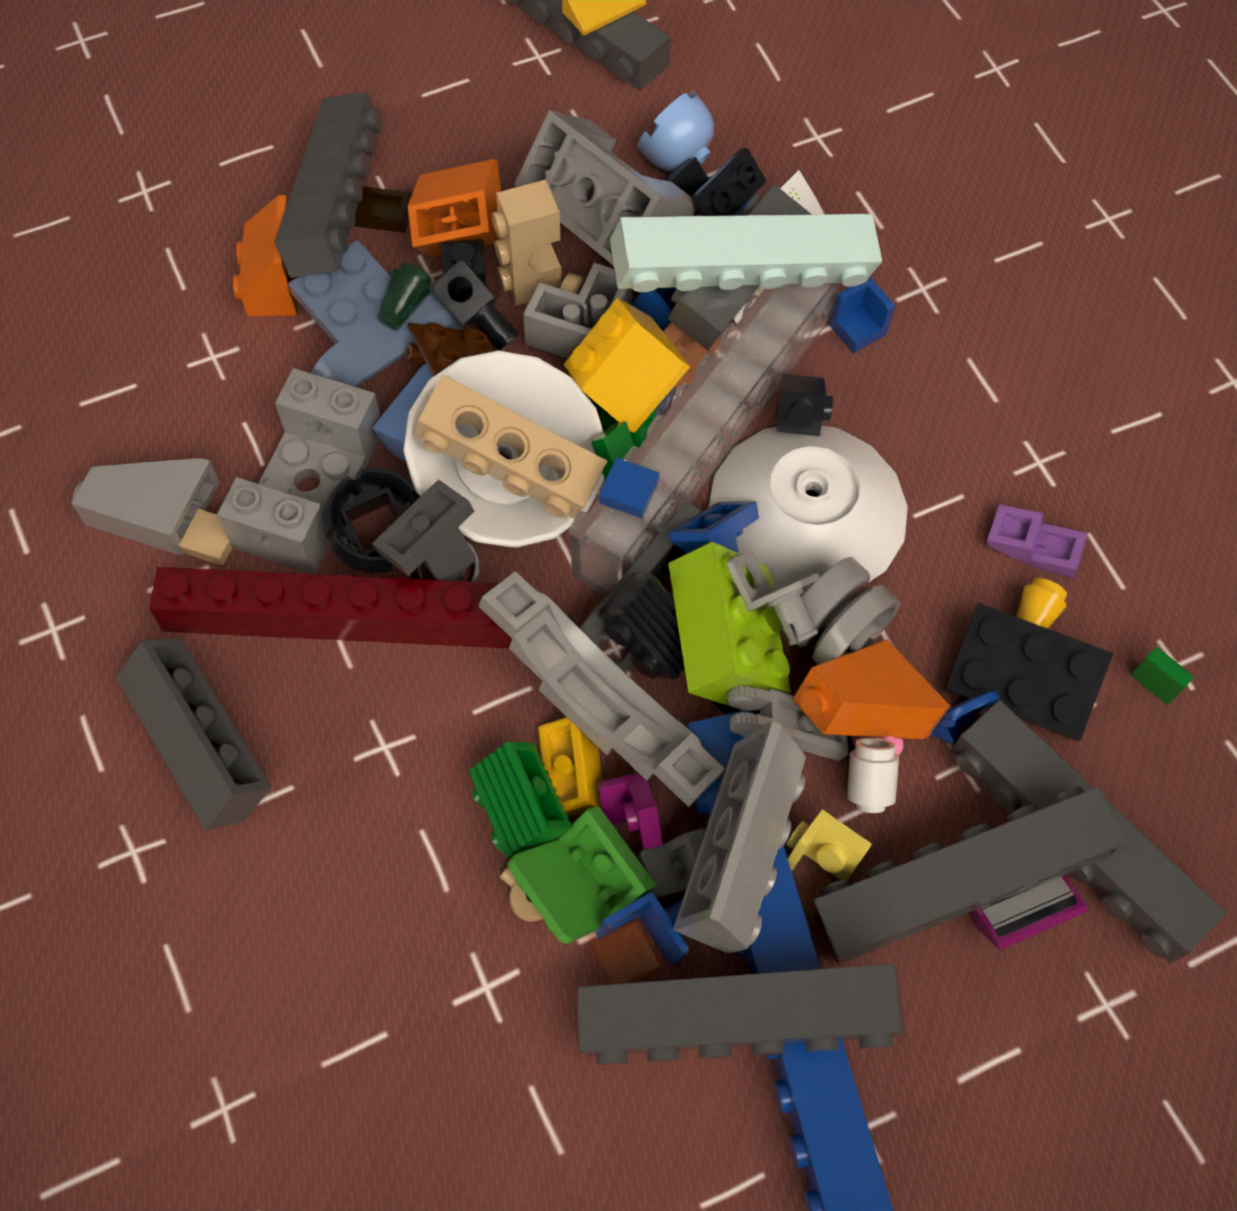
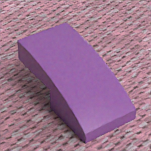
M999 504L987 539V545L1025 564L1075 579L1086 545L1087 533L1044 524L1043 513Z

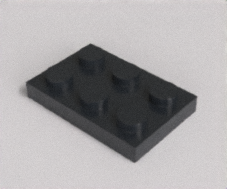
M977 603L943 690L965 699L995 690L1000 695V700L1022 721L1071 740L1081 741L1113 653Z

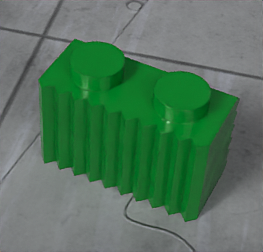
M530 742L504 743L502 747L497 748L495 752L483 758L482 762L476 763L475 767L468 769L474 784L472 789L473 797L477 804L485 809L493 828L491 830V839L496 848L504 854L505 858H512L515 854L552 842L572 828V823L567 820L568 815L564 812V806L560 803V797L556 794V788L552 786V780L548 777L549 772L544 768L545 763L540 760L541 755L536 751L537 746Z

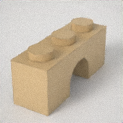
M546 179L497 192V212L492 213L494 229L497 237L500 239L494 241L496 255L501 267L496 268L502 291H510L515 306L530 302L539 282L556 288H560L562 285L561 266L551 244L561 240L560 211Z

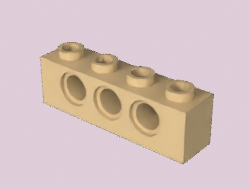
M442 374L419 416L414 431V436L419 438L420 443L428 450L437 454H444L446 452L460 459L463 467L470 472L481 476L488 474L502 481L503 487L512 494L520 497L529 495L544 503L543 507L549 513L560 518H567L569 516L576 520L585 507L607 463L605 459ZM462 423L470 424L477 430L478 436L473 438L464 437L457 431L456 426ZM500 445H510L517 451L519 458L506 459L498 452L497 447ZM538 467H552L557 472L559 480H546L541 476Z

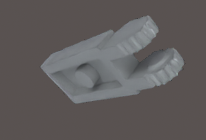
M746 685L734 686V688H730V691H728V703L730 706L738 707L744 711L760 710V715L748 712L732 715V718H730V731L732 733L747 737L769 722L775 721L783 725L802 751L840 761L849 755L847 735L822 734L793 701V695L773 689L766 691L756 687L751 688V686Z

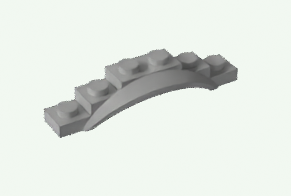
M516 571L482 596L479 607L512 638L509 649L542 680L539 691L606 755L615 750L647 781L653 775H656L688 807L724 772L725 768L702 747L700 739L674 718L621 670L546 594L537 592Z

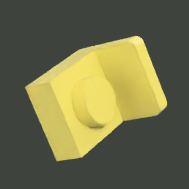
M823 809L811 825L802 820L786 843L787 846L793 849L788 858L792 871L805 854L825 871L832 873L840 880L849 879L872 845Z

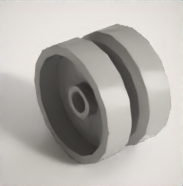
M853 557L844 558L831 567L801 597L815 629L818 630V634L796 644L800 648L816 644L812 659L818 665L870 646L888 626L901 606V601L884 585L867 589L870 574Z

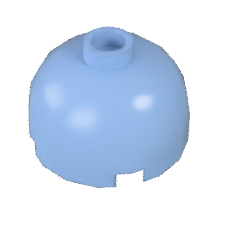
M691 91L690 95L684 93L665 108L654 120L657 125L653 135L650 136L645 131L637 144V150L647 161L656 168L667 172H673L680 164L693 157H696L700 165H702L711 154L707 147L714 136L712 114L694 91Z

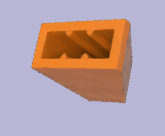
M888 640L812 667L793 698V701L822 734L925 739L930 736L941 718L950 708L946 700Z

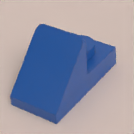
M756 501L717 502L669 532L670 540L686 554L710 542H715L739 553L736 537L743 534L745 527L759 519Z

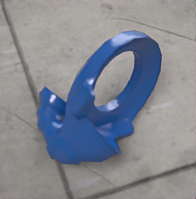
M990 690L948 709L930 736L937 737L945 743H956L959 737V725L970 723L973 715L998 702L1001 699L997 691Z

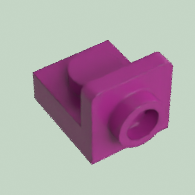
M636 773L598 783L601 809L612 825L626 822L628 832H638L644 850L663 845L657 805L649 783L644 777Z

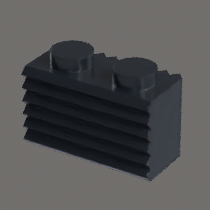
M632 572L598 612V616L604 619V623L608 625L605 628L607 635L617 644L630 650L631 654L636 657L633 660V664L642 674L652 679L661 677L674 680L679 677L680 672L685 670L674 599L654 574Z

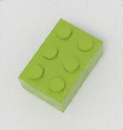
M710 542L668 563L688 693L730 706L728 703V691H730V688L732 689L734 686L738 687L739 685L751 686V688L756 687L766 691L773 689L790 694L791 689L788 679L790 667L782 647L780 636L782 624L774 607H768L767 604H764L748 612L727 566V560L741 554L715 542ZM759 563L772 592L774 581L768 566ZM744 566L745 579L752 588H755L753 576Z

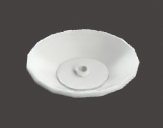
M498 350L460 358L428 380L408 412L403 452L413 486L420 497L439 479L469 500L475 512L458 527L464 536L478 543L518 548L555 539L586 515L604 483L603 473H601L585 507L576 520L569 516L567 518H560L549 513L543 507L544 503L529 495L520 497L512 494L503 487L502 481L488 474L481 476L470 472L463 467L460 459L446 452L444 454H437L428 450L420 443V439L414 436L417 420L442 374L595 454L591 440L603 432L596 407L572 377L538 357ZM462 423L456 426L457 431L464 437L473 438L478 436L477 430L470 424ZM500 445L497 447L498 452L506 453L509 459L519 458L517 451L512 446ZM538 467L541 476L546 480H559L557 472L552 467Z
M821 426L820 436L777 432L776 427L763 429L735 446L713 476L708 508L717 502L756 501L759 519L745 527L743 534L737 536L736 540L739 554L752 551L759 563L768 566L774 581L773 592L815 573H818L819 577H821L835 564L848 557H853L869 572V582L886 572L904 543L908 506L897 474L871 445L839 428ZM813 490L817 492L819 496H810L806 493V491ZM815 582L802 587L804 592L800 593V596L802 597Z

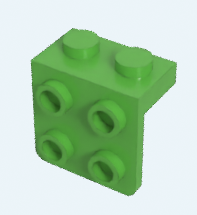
M599 806L587 809L574 822L572 828L565 832L558 840L515 854L508 861V868L515 877L519 887L527 894L539 911L549 930L555 934L559 941L565 944H569L597 931L605 918L645 896L656 886L654 880Z

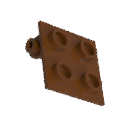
M408 322L407 325L414 343L407 344L404 353L405 360L411 362L414 367H422L423 364H426L433 377L460 358L495 351L486 333L474 328L460 330L446 328L432 322L425 325Z

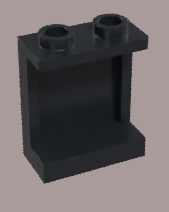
M748 148L739 149L711 177H707L697 158L693 157L680 164L665 179V181L672 182L692 197V201L697 208L693 216H733L767 182Z

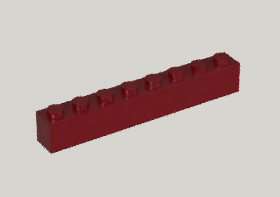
M157 567L149 605L150 612L164 632L509 649L512 638L479 607L482 596L499 583Z

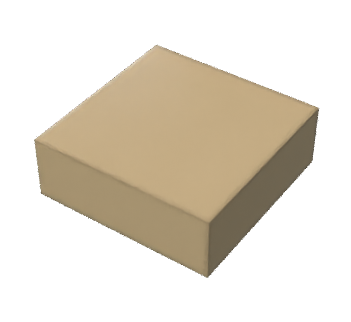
M197 509L179 544V548L184 554L223 566L232 550V546L217 518V514Z

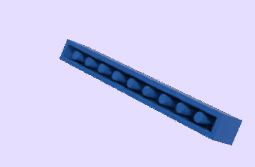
M743 711L687 723L686 728L700 739L702 747L725 770L734 744L745 738L741 734L736 735V733L730 731V718H732V715ZM725 770L694 802L697 814H705L707 822H709ZM783 845L778 849L773 867L777 869L775 883L769 894L763 897L758 913L762 917V925L758 937L752 945L748 946V949L736 952L738 958L746 957L750 974L821 969ZM838 1041V1051L806 1052L805 1043L784 1044L785 1054L765 1055L767 1061L775 1060L780 1080L773 1083L776 1100L781 1113H789L795 1135L789 1136V1146L797 1169L805 1168L811 1190L804 1192L807 1211H894L843 1041Z

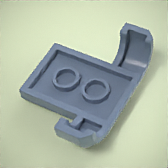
M358 240L348 245L347 252L343 254L339 271L299 276L288 283L290 293L335 343L318 360L311 374L357 388L404 356L407 344L414 343V339L407 327L408 322L424 325L432 322L446 328L463 330L464 325L446 307L432 288L424 289L408 296Z

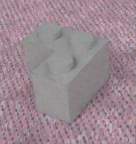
M597 263L593 264L579 295L539 282L523 314L525 345L569 358L574 349L579 346L617 297L630 305L632 304L633 289H618L615 269Z

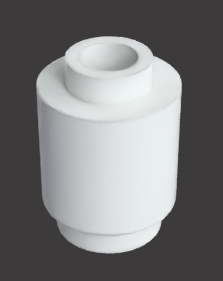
M873 737L861 738L856 740L855 749L850 752L847 798L855 803L856 808L860 811L880 813L885 811V807L891 806L896 802L899 755L895 753V744L892 741Z

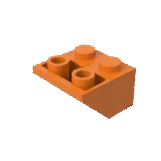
M496 159L419 175L408 203L413 248L434 257L442 255L441 242L482 239L484 247L494 245V241L500 240L496 235L492 221V213L497 212L496 193L501 191L498 161Z

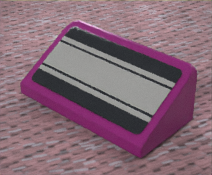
M1063 875L972 911L971 917L973 925L998 950H1002L1087 912V908L1066 875Z

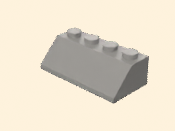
M771 721L734 744L673 928L678 933L728 954L748 949V946L752 945L758 937L762 925V917L758 915L763 897L771 891L777 876V869L773 867L778 849L787 841L791 830V821L787 820L792 803L799 798L805 784V775L801 773L806 756L782 724Z

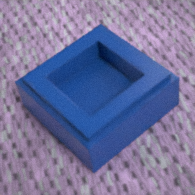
M616 457L599 494V504L643 519L658 485L660 473Z

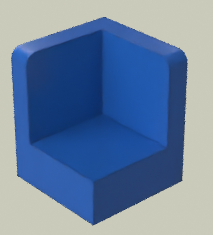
M869 277L863 284L852 286L836 296L829 326L854 354L886 336L895 305L873 279Z

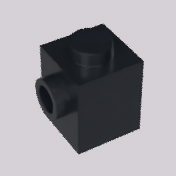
M482 239L441 242L443 275L458 261L463 260L487 287ZM464 277L452 279L448 287L449 295L457 302H465L472 296V285Z
M781 374L776 408L777 432L820 436L822 422H830L833 407V396H827L824 378Z

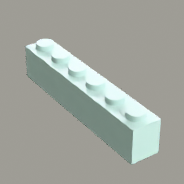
M873 214L621 217L610 238L618 289H633L636 292H650L657 288L676 287L680 291H692L699 287L719 286L722 290H733L743 285H761L762 288L773 289L784 284H802L803 287L813 288L825 283H842L844 286L852 287L866 282L882 263Z

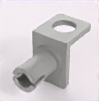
M752 551L727 560V566L748 612L764 604H767L768 607L773 606L788 637L790 646L818 634V630L815 629L800 596V593L804 592L802 587L820 580L818 573L772 593ZM744 566L752 574L755 588H752L745 579Z

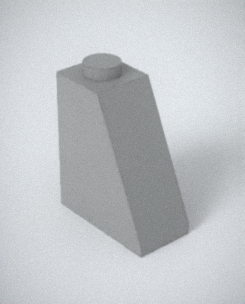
M204 458L92 466L85 479L77 484L71 505L87 526L182 556L183 553L179 548V544L197 509L206 511L220 481L210 460Z

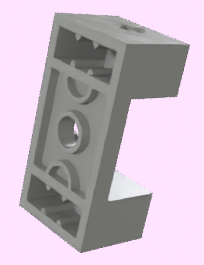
M549 110L514 185L519 187L546 179L560 211V222L613 266L610 238L621 217L694 215L697 208L691 196L670 181L642 176L611 152L616 139L591 120ZM593 186H595L594 195L592 199L588 202L587 198Z
M293 368L275 402L285 432L258 484L236 477L217 513V518L234 550L308 574H316L331 543L330 540L326 539L323 530L325 503L332 490L344 478L348 476L356 480L359 477V472L367 468L380 441L372 427L380 419L381 415L375 393ZM313 477L320 480L318 487L311 491L304 492L297 489L298 484L305 478Z

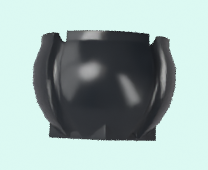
M381 468L363 469L359 472V477L356 480L348 476L344 478L330 493L323 512L324 534L326 539L334 541L332 551L336 557L346 565L362 572L387 573L393 571V564L382 557L375 547L365 551L351 521L388 505L396 521L419 497L413 484L403 476L391 470Z

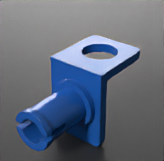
M650 892L605 918L600 924L599 929L595 932L598 939H602L640 917L671 967L678 964L689 952L686 943L680 936L681 933L673 930L683 898L664 909L654 893Z

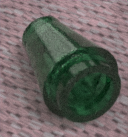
M401 263L399 269H393L379 309L380 311L376 316L377 320L384 326L399 331L401 326L430 294L429 286L432 282L430 276L419 267L410 263Z

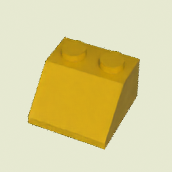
M618 297L563 364L585 394L618 422L626 421L629 431L633 433L637 431L690 368V365L652 317Z

